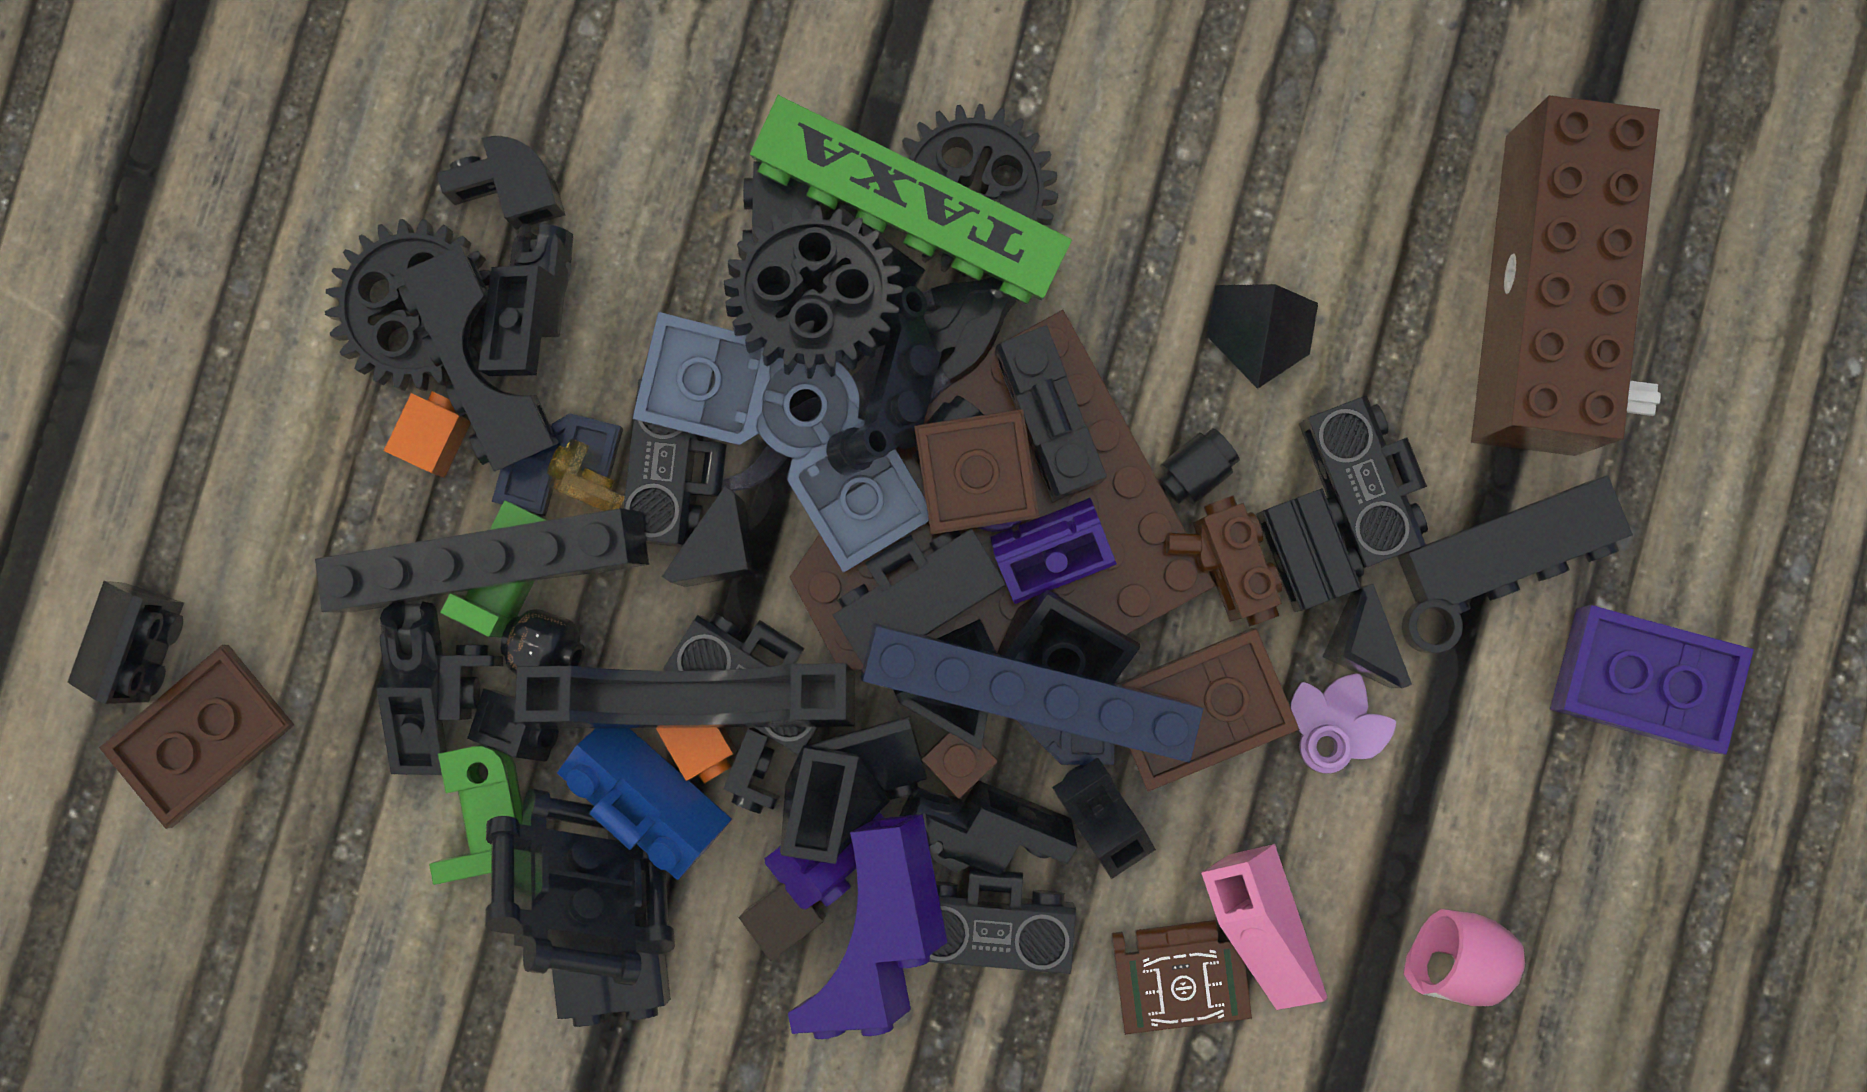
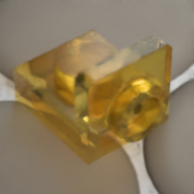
M570 439L566 447L560 445L553 454L547 469V474L552 476L548 487L603 511L619 509L625 497L610 491L614 480L587 468L584 469L581 477L577 476L589 445L574 439Z

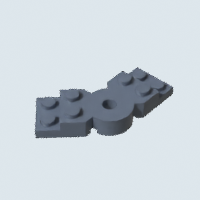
M658 312L632 419L741 445L757 434H760L770 447L792 458L787 481L843 573L929 521L926 499L896 449L890 451L886 456L874 460L869 468L851 475L838 473L829 463L826 448L830 437L849 428H860L865 420L858 418L860 397L857 386L850 373L842 364L836 361V374L833 377H830L824 364L816 365L812 379L807 378L804 364L799 363L796 364L790 375H786L784 373V361L780 357L768 367L764 365V347L755 352L748 353L745 343L748 334L735 336L732 330ZM802 389L814 391L821 401L819 414L809 421L798 420L792 415L789 408L790 399L793 394Z

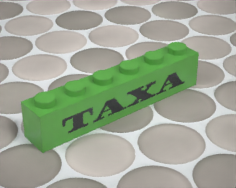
M777 95L750 152L752 158L761 163L757 172L784 186H787L790 178L810 187L806 196L833 210L836 209L838 202L858 210L855 219L858 217L863 219V225L875 231L878 230L880 233H884L887 225L907 235L903 244L929 257H932L935 249L955 258L951 266L955 270L978 281L981 280L983 273H986L1003 282L999 291L1025 304H1029L1032 296L1039 300L1044 299L1072 241L1071 238L780 95Z

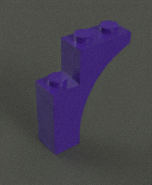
M923 814L874 819L850 832L858 884L857 911L852 936L838 969L828 983L817 994L788 1012L792 1034L813 1033L815 1039H829L842 1035L846 1030H861L863 1036L882 1035L893 1030V1024L911 1010L903 968H913L930 962L929 956L948 943Z

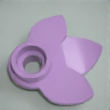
M1357 673L1336 679L1323 693L1311 684L1301 682L1293 694L1290 708L1300 729L1299 732L1302 734L1299 742L1301 757L1308 767L1320 773L1340 771L1350 762L1351 758H1373L1389 743L1396 727V721L1390 717L1367 714L1366 687L1362 676ZM1324 736L1330 737L1334 743L1333 752L1326 757L1321 756L1317 751V742Z

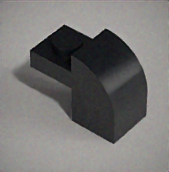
M504 136L484 137L482 141L487 155L486 159L481 160L477 156L464 157L450 164L451 169L437 173L442 193L454 205L498 193L504 218L516 230L525 223L531 226L565 216L558 187L552 173L529 146L516 139Z
M1099 758L1094 759L1087 765L1073 768L1065 775L1063 781L1052 787L1111 879L1156 850L1145 829L1121 796L1110 774Z

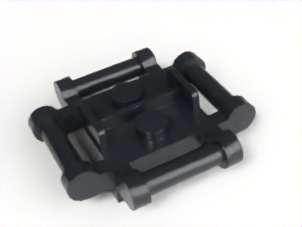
M531 788L524 799L522 824L519 823V820L510 816H497L491 818L486 823V841L491 844V904L485 909L486 928L495 932L514 934V945L523 947V966L527 972L544 974L548 969L613 977L614 983L635 985L640 976L642 964L641 956L638 952L663 954L670 952L675 947L674 929L668 924L666 870L657 868L650 861L648 854L637 844L629 850L609 831L608 839L547 829L546 819L598 828L604 827L589 814L594 808L593 805L552 798L548 791ZM641 870H644L647 927L635 926V912L642 905Z

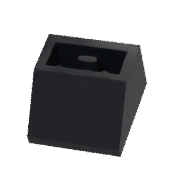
M103 581L67 683L92 699L105 704L149 702L151 696L155 695L163 684L166 669L162 664L168 647L176 642L181 633L183 616L180 613L184 602L127 583Z

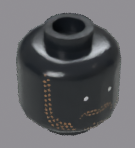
M540 609L528 610L521 616L511 619L503 632L500 644L501 654L505 656L506 665L514 674H517V666L580 667L585 654L584 645L580 644L578 627L569 619Z

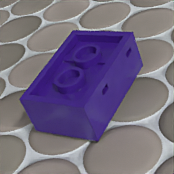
M1593 605L1576 608L1550 710L1703 753L1727 755L1754 649Z

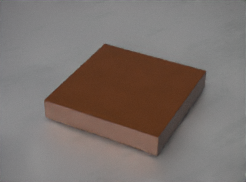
M1023 409L914 425L931 535L1039 518Z

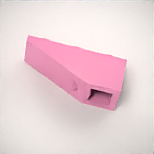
M1275 844L1230 854L1201 872L1220 927L1275 1009L1280 1010L1324 1002L1328 997Z

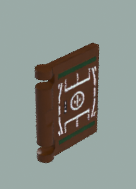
M1215 920L1135 930L1137 952L1125 953L1126 945L1123 932L1112 933L1125 1035L1252 1019L1245 963L1230 940L1218 941Z

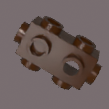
M1234 495L1204 506L1207 516L1193 522L1196 534L1167 533V554L1197 555V562L1202 572L1211 571L1230 622L1246 617L1250 627L1280 616L1276 606L1282 604L1278 593L1282 592L1281 578L1272 562L1266 563L1259 545V543L1263 542V532L1257 517L1253 512L1247 513L1244 503L1237 505Z

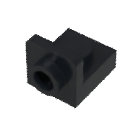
M456 645V655H439L438 720L472 719V709H477L480 700V682L478 677H472L473 666H503V656H488L489 645Z
M483 688L467 739L515 758L547 761L558 739L559 729H533L514 722L515 697L497 690Z
M751 727L745 734L723 790L734 794L731 801L733 804L761 814L764 806L774 809L780 796L751 783L754 776L762 780L764 779L775 750L767 747L770 739L769 736Z

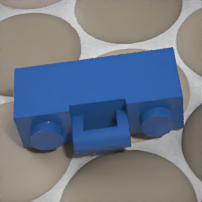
M595 728L576 745L557 772L566 781L569 789L575 795L585 798L594 806L589 814L629 850L637 844L648 854L650 861L657 868L666 870L676 880H679L732 820L689 780L686 781L680 772L630 728Z

